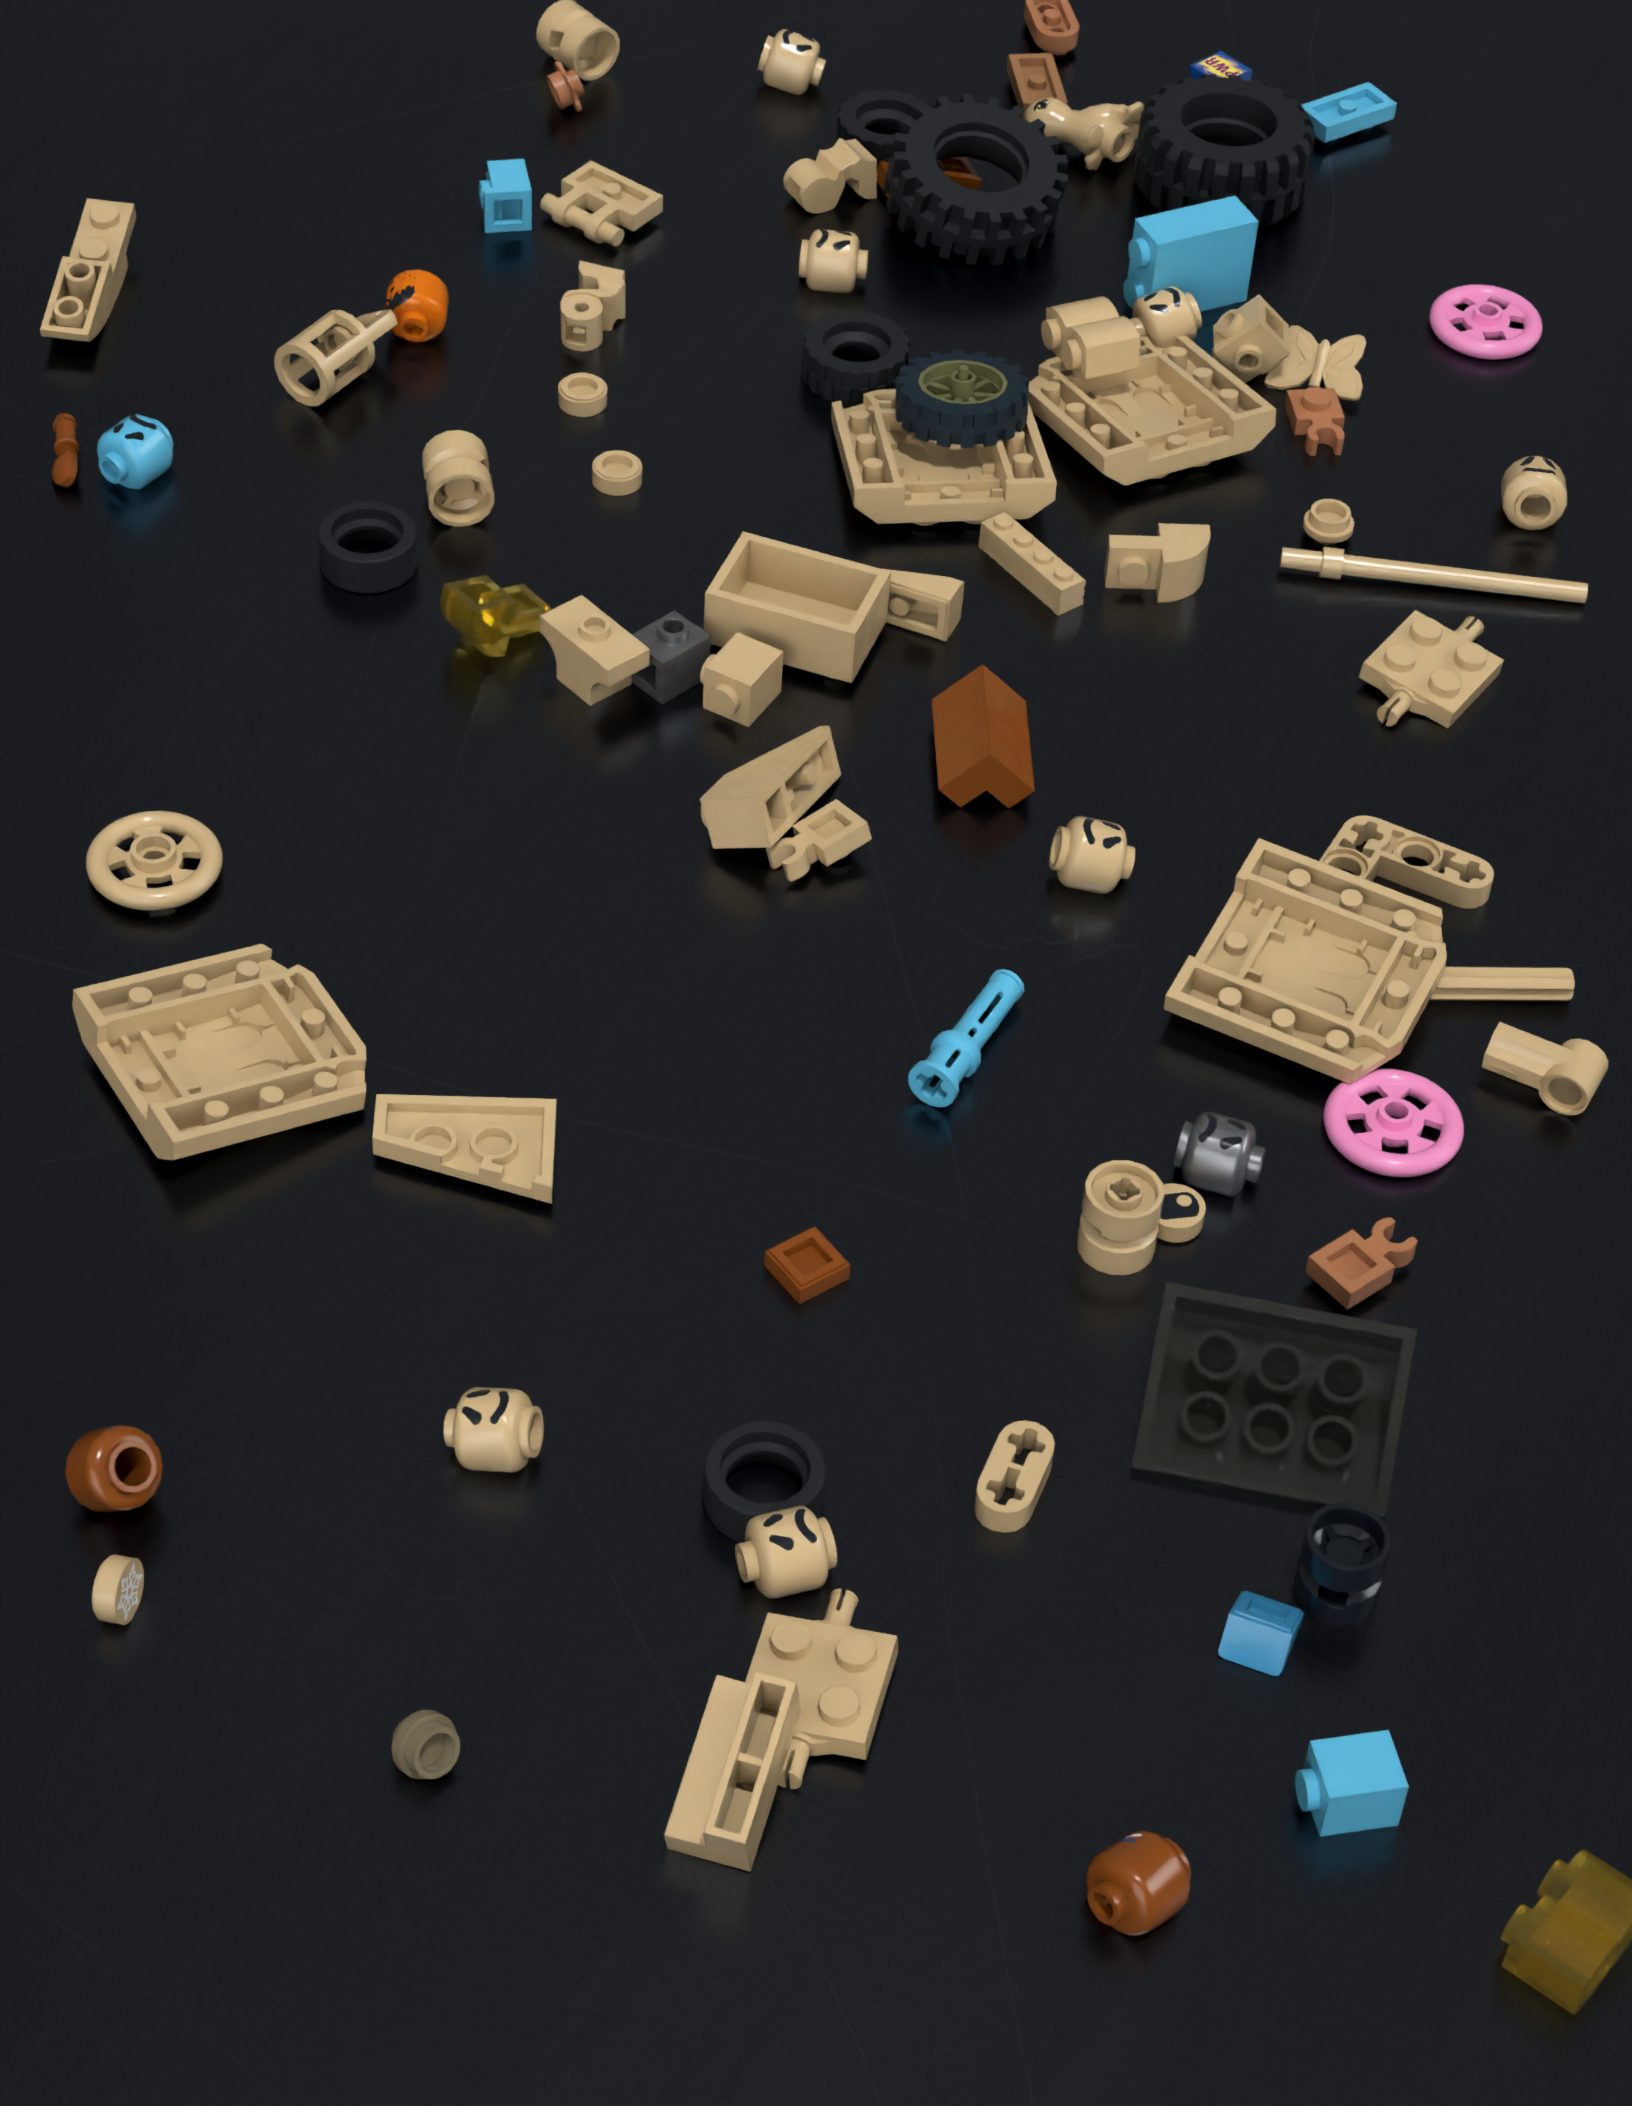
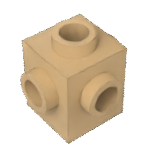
M1259 294L1238 309H1231L1224 313L1217 323L1213 325L1214 347L1212 348V354L1214 359L1244 383H1247L1259 374L1268 373L1276 366L1278 361L1290 354L1289 325Z

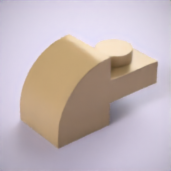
M1158 523L1157 536L1109 535L1103 574L1105 588L1156 589L1157 603L1177 601L1192 595L1200 588L1204 580L1211 536L1210 525Z

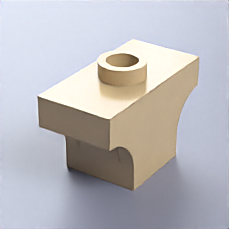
M583 595L540 615V633L547 639L555 654L557 679L590 706L631 685L632 674L649 666L650 649Z

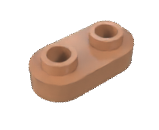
M1025 0L1024 19L1038 47L1046 53H1052V55H1063L1077 46L1079 23L1068 0Z

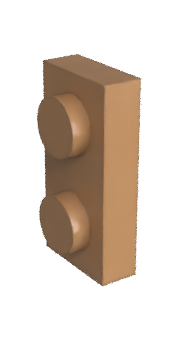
M1052 53L1008 54L1007 72L1019 107L1026 110L1033 102L1048 97L1068 104Z

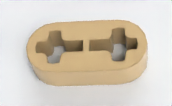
M1023 1420L1005 1426L998 1435L979 1477L976 1489L974 1512L976 1518L984 1527L995 1532L1008 1533L1021 1529L1030 1520L1052 1467L1055 1441L1046 1427L1036 1422ZM1023 1448L1033 1450L1028 1454L1023 1466L1014 1463L1015 1455H1019ZM1006 1487L1015 1489L1014 1499L1010 1498L1006 1505L995 1502L1001 1499Z

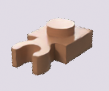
M1310 387L1307 389L1287 390L1284 406L1294 435H1307L1305 442L1307 454L1316 456L1318 444L1324 443L1333 448L1335 455H1341L1345 437L1343 431L1345 416L1335 388Z
M1391 1217L1384 1218L1375 1223L1371 1236L1366 1240L1352 1229L1308 1256L1305 1273L1348 1310L1390 1284L1394 1269L1404 1267L1413 1260L1418 1240L1412 1236L1402 1243L1388 1241L1393 1236L1396 1221Z

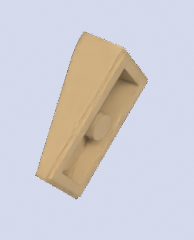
M883 569L891 571L886 623L947 641L961 618L964 581L946 576Z

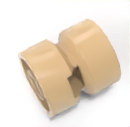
M560 0L551 5L540 18L536 29V40L539 47L557 61L559 60L569 70L574 69L583 80L592 81L607 73L615 63L620 50V39L617 32L573 0Z
M462 430L446 431L435 435L426 443L422 452V466L430 511L440 522L454 527L470 526L480 522L490 514L494 506V489L489 473L486 447L482 440L473 433Z
M1112 1160L1098 1165L1089 1173L1084 1187L1077 1247L1084 1262L1095 1270L1109 1275H1129L1141 1271L1151 1262L1155 1253L1159 1231L1158 1223L1161 1218L1164 1201L1163 1183L1154 1171L1143 1164L1130 1160Z

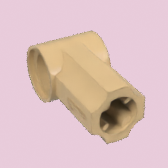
M1499 1022L1484 1054L1482 1068L1538 1089L1542 1101L1550 1109L1559 1114L1570 1116L1578 1115L1585 1111L1608 1070V1059L1605 1053L1590 1041L1570 1039L1561 1046Z

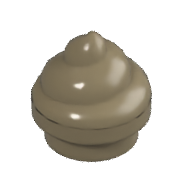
M433 1709L419 1710L408 1715L398 1723L393 1732L391 1746L393 1761L400 1771L414 1779H436L445 1775L455 1765L460 1753V1739L454 1724L449 1718Z

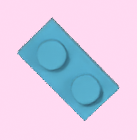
M1370 82L1302 104V107L1313 123L1315 137L1326 143L1394 119L1397 103Z

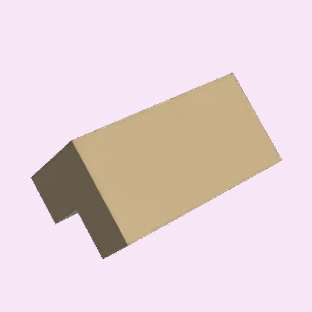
M756 1670L751 1684L716 1675L664 1834L667 1849L751 1872L801 1713L796 1681Z

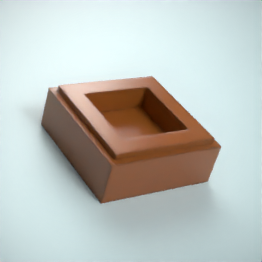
M815 1226L765 1251L764 1266L799 1305L850 1278L851 1265Z

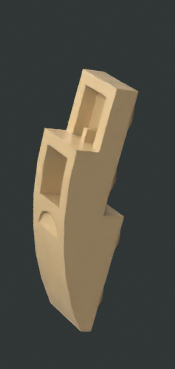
M87 198L70 256H62L41 324V336L90 342L101 331L110 316L128 269L126 251L136 221L134 204Z

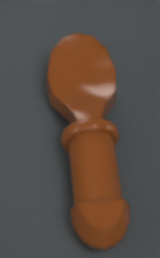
M59 413L53 423V430L56 434L54 451L58 457L53 463L51 477L55 484L62 487L72 485L78 470L77 454L79 452V444L76 441L75 429L78 424L69 413Z

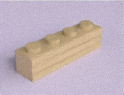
M1003 512L981 522L978 547L1044 602L1056 615L1059 616L1083 605L1086 580L1010 515Z

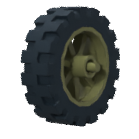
M950 350V354H942L940 351L928 353L927 358L916 357L910 361V366L904 365L899 371V376L896 379L897 422H902V428L907 433L914 432L916 433V438L925 442L929 440L937 441L936 445L950 447L951 444L960 445V448H974V444H983L984 447L997 444V440H1010L1015 437V431L1021 432L1024 429L1028 415L1029 379L1027 375H1022V369L1016 364L1010 366L1007 359L999 356L994 358L987 357L985 352L974 351L973 354L964 353V350Z

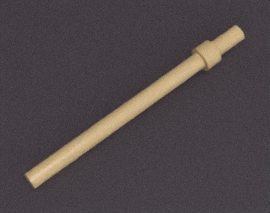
M1282 547L1279 567L1319 572V577L1340 580L1341 575L1584 604L1588 594V583L1344 554V549L1323 547L1322 552Z

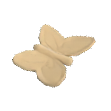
M1291 325L1289 328L1290 354L1287 355L1288 357L1278 361L1276 366L1268 372L1264 384L1268 388L1284 390L1299 387L1310 378L1308 384L1310 388L1320 387L1321 380L1323 379L1326 388H1335L1339 399L1350 401L1360 399L1363 384L1361 375L1355 369V366L1363 357L1366 346L1365 337L1357 334L1341 338L1332 346L1327 339L1322 340L1318 344L1311 333L1298 325Z

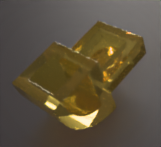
M487 575L446 583L443 585L441 595V610L446 621L480 652L492 657L506 655L509 638L522 637L526 634L540 631V615L552 610L549 605L526 585L519 584L501 588Z

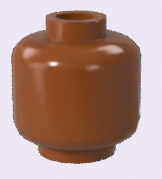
M117 1425L89 1431L77 1440L67 1456L65 1476L69 1490L76 1500L92 1511L104 1513L122 1512L141 1507L155 1495L162 1481L163 1461L160 1449L151 1436L136 1427Z
M1145 1830L1130 1833L1099 1852L1088 1865L1086 1884L1089 1906L1093 1914L1102 1923L1110 1925L1120 1933L1133 1937L1146 1934L1179 1913L1188 1902L1191 1879L1189 1862L1181 1848L1169 1838Z

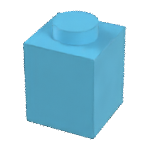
M1389 1730L1312 1740L1309 1742L1304 1767L1302 1770H1297L1295 1775V1787L1299 1805L1304 1812L1311 1811L1319 1837L1399 1825L1409 1786Z

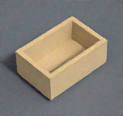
M743 531L705 592L704 631L711 636L710 644L724 647L739 632L782 650L783 665L852 683L887 622L891 571Z

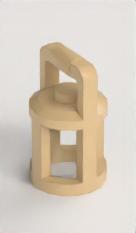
M391 309L364 314L356 318L343 310H331L277 349L274 356V364L279 381L297 401L307 406H319L372 367L375 360L373 342L398 324L396 316ZM317 338L319 342L317 345L314 346L310 343ZM291 354L300 355L298 359L290 364ZM313 368L320 380V388L316 391L306 388L298 381L299 378ZM336 369L342 371L337 376H335L333 372Z

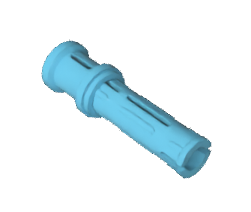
M1006 969L996 970L990 977L987 985L973 1003L969 1005L954 1028L939 1033L932 1041L930 1046L931 1053L927 1059L919 1061L912 1067L908 1075L909 1086L921 1101L938 1108L947 1107L953 1103L959 1092V1083L964 1077L971 1076L978 1069L981 1063L980 1050L994 1031L997 1030L999 1024L1011 1010L1014 1003L1024 994V984L1017 974ZM987 1010L989 1014L984 1019V1021L980 1023L978 1019L981 1017L984 1011ZM971 1030L974 1031L972 1037L968 1035L969 1031ZM957 1050L959 1051V1054L954 1059L952 1057V1054ZM935 1075L940 1077L934 1087H930L929 1084Z

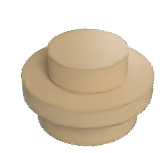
M1321 499L1314 502L1311 509L1306 512L1303 528L1317 542L1332 545L1351 537L1354 529V520L1351 516L1350 508L1345 503L1335 499Z

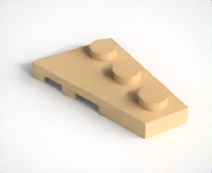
M376 1094L372 1136L373 1154L552 1204L557 1099Z

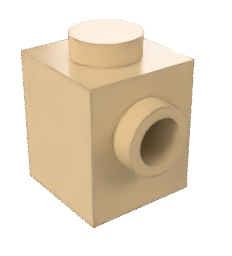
M737 632L716 655L711 654L703 664L700 673V682L704 684L703 708L749 727L781 693L783 651Z

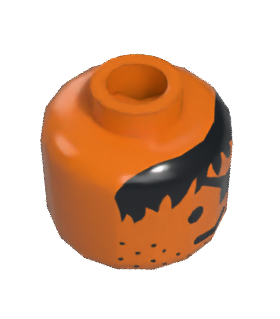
M406 270L397 274L388 284L384 310H392L398 322L396 326L390 329L392 334L404 341L413 343L427 342L436 338L444 330L449 305L447 287L439 277L427 271Z

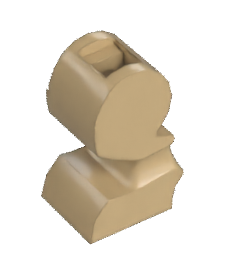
M839 138L832 148L819 150L815 161L804 158L794 162L784 175V188L810 213H823L835 208L846 183L859 196L865 199L877 198V159L856 139L844 140Z
M579 261V289L568 290L560 302L561 341L563 345L571 350L584 352L598 348L603 341V331H611L618 319L625 318V271Z

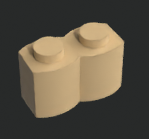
M1100 296L1046 307V320L1041 324V335L1044 345L1062 359L1066 369L1072 370L1079 379L1086 380L1139 369L1140 335L1128 318L1119 316L1109 299Z

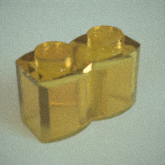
M1584 1848L1569 1864L1558 1859L1552 1865L1537 1892L1542 1899L1533 1909L1522 1904L1512 1915L1501 1935V1940L1509 1944L1502 1967L1573 2015L1587 2002L1609 1969L1621 1958L1632 1943V1880Z

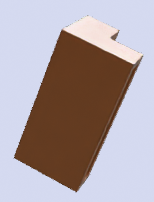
M982 664L932 699L938 790L960 808L987 790L1008 809L1035 791L1026 701Z

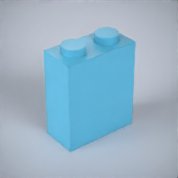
M1236 196L1136 218L1133 238L1128 246L1130 258L1128 277L1123 285L1126 303L1129 307L1133 308L1136 299L1168 286H1175L1183 293L1190 292L1196 300L1200 312L1246 301L1259 221Z

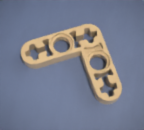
M1368 815L1355 816L1346 821L1319 860L1335 868L1351 871L1356 876L1369 881H1373L1377 875L1465 909L1483 906L1488 901L1494 878L1492 866L1484 859ZM1364 841L1367 842L1363 847L1362 853L1355 850L1356 845L1360 846ZM1403 858H1421L1427 861L1429 865L1422 867L1410 865ZM1440 869H1441V870H1444V873H1443V874H1442V873H1439V870H1440Z

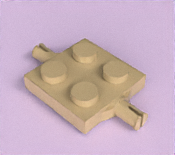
M1415 610L1363 662L1359 678L1378 688L1389 698L1377 710V717L1382 724L1387 719L1386 726H1393L1406 711L1427 716L1448 729L1496 679L1504 659L1489 652L1479 644L1473 643L1484 631V626L1479 619L1473 624L1475 617L1469 616L1456 630L1452 631L1436 620Z
M835 1589L831 1592L827 1612L822 1621L807 1620L769 1612L767 1614L745 1682L751 1684L755 1670L797 1682L801 1713L778 1783L783 1788H786L788 1779L790 1789L801 1787L802 1777L810 1756L836 1754L863 1760L867 1758L898 1655V1636L857 1629L850 1626L855 1607L858 1604V1597L849 1590H846L844 1599L842 1598V1589Z

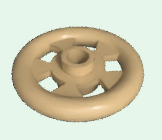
M145 811L122 817L106 826L89 846L86 856V870L95 889L110 901L131 909L158 911L185 905L203 895L215 883L220 874L223 854L217 837L198 820L176 812ZM166 834L176 835L183 839L176 845L175 841ZM128 839H135L128 852L117 847ZM183 858L200 859L197 869H182ZM124 866L131 877L119 880L111 871ZM169 880L172 881V885L147 888V884H160Z

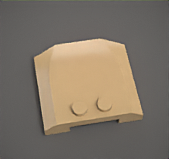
M1140 336L1139 369L1081 380L1075 376L1072 370L1066 369L1062 359L1054 357L1038 366V376L1029 382L1028 401L1032 412L1103 475L1124 486L1148 479L1164 478L1172 472L1190 467L1206 466L1212 461L1253 450L1275 427L1276 408L1187 336H1177L1175 346L1166 348L1155 347L1148 336Z
M881 389L864 393L863 404L843 409L841 400L832 403L831 422L853 506L878 524L914 523L920 526H931L938 522L949 521L981 524L982 521L1006 512L1013 519H1029L1055 501L1057 482L1029 401L1027 421H1025V427L1021 432L1015 431V437L1010 440H997L996 445L984 447L983 444H974V448H960V445L957 444L943 447L936 445L937 441L929 440L925 442L916 438V433L914 432L907 433L902 428V422H897L896 389Z
M1258 838L1236 875L1234 891L1205 941L1195 957L1188 956L1166 993L1164 1010L1352 1084L1401 1053L1443 976L1447 953L1446 943H1443L1442 908Z
M258 944L73 989L72 1008L84 1046L158 1159L173 1161L364 1109L366 1097V1046L313 972L299 964L290 969L280 965L271 959V948L264 944Z

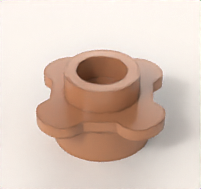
M559 60L554 62L557 71L546 76L554 100L561 110L574 105L577 112L582 111L578 97L584 95L585 92L574 69L566 72Z

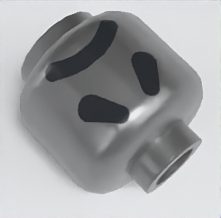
M1203 1112L1194 1123L1189 1121L1184 1123L1176 1149L1174 1167L1182 1169V1177L1186 1185L1233 1197L1242 1190L1246 1180L1257 1183L1266 1148L1255 1145L1256 1131L1251 1123L1213 1112Z

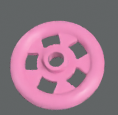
M1473 284L1452 288L1441 294L1433 302L1429 312L1430 325L1435 335L1448 347L1471 357L1490 360L1514 358L1531 350L1538 343L1542 335V319L1536 308L1522 296L1496 286ZM1465 304L1469 306L1465 309V311H1461L1458 308H1456L1458 306ZM1510 321L1522 323L1524 328H1510ZM1462 323L1466 331H1459L1453 324ZM1499 337H1502V339H1503V340L1493 341V340H1495V339H1498Z
M1375 1069L1352 1084L1342 1081L1330 1093L1324 1107V1126L1328 1138L1334 1147L1346 1159L1358 1167L1383 1176L1416 1177L1436 1171L1454 1158L1464 1138L1463 1117L1451 1096L1431 1080L1408 1071ZM1376 1092L1383 1097L1372 1102L1370 1105L1360 1098ZM1406 1096L1415 1098L1425 1104L1426 1107L1423 1110H1419L1415 1105L1404 1100ZM1363 1119L1367 1132L1354 1134L1350 1129L1348 1120ZM1424 1125L1441 1130L1436 1142L1420 1137ZM1382 1145L1392 1148L1406 1146L1407 1154L1382 1151Z

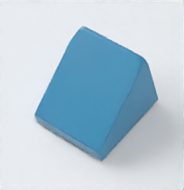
M1246 1590L1242 1591L1229 1612L1218 1649L1219 1656L1272 1676H1279L1286 1664L1304 1612H1301V1609Z

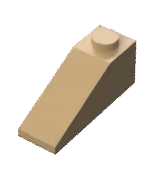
M819 726L724 774L700 798L701 818L705 827L708 828L713 849L771 848L841 776V771L829 726Z

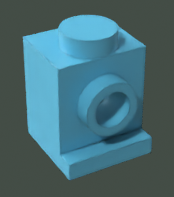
M525 160L487 161V180H479V197L481 209H484L485 233L532 230V190Z

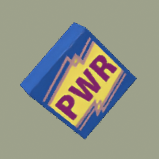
M1219 51L1190 65L1188 77L1192 76L1194 79H1200L1206 74H1216L1217 77L1228 78V75L1241 76L1242 80L1251 81L1252 70L1224 52Z

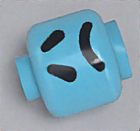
M139 414L128 416L104 432L98 440L97 455L100 471L111 483H119L131 489H142L164 474L172 465V436L168 429L156 419Z

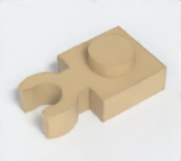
M835 799L794 824L792 829L795 837L779 839L771 848H767L766 852L770 866L776 869L783 865L786 879L791 882L803 877L815 861L819 860L828 867L870 841L872 837L868 822Z

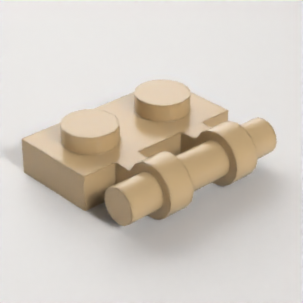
M589 161L561 180L560 198L550 193L545 194L540 202V209L550 214L554 222L567 228L574 226L584 231L586 238L599 244L607 242L616 247L621 244L624 238V230L617 227V225L635 231L663 212V195L602 165ZM584 209L591 210V211H593L594 213L591 214V213L585 211Z

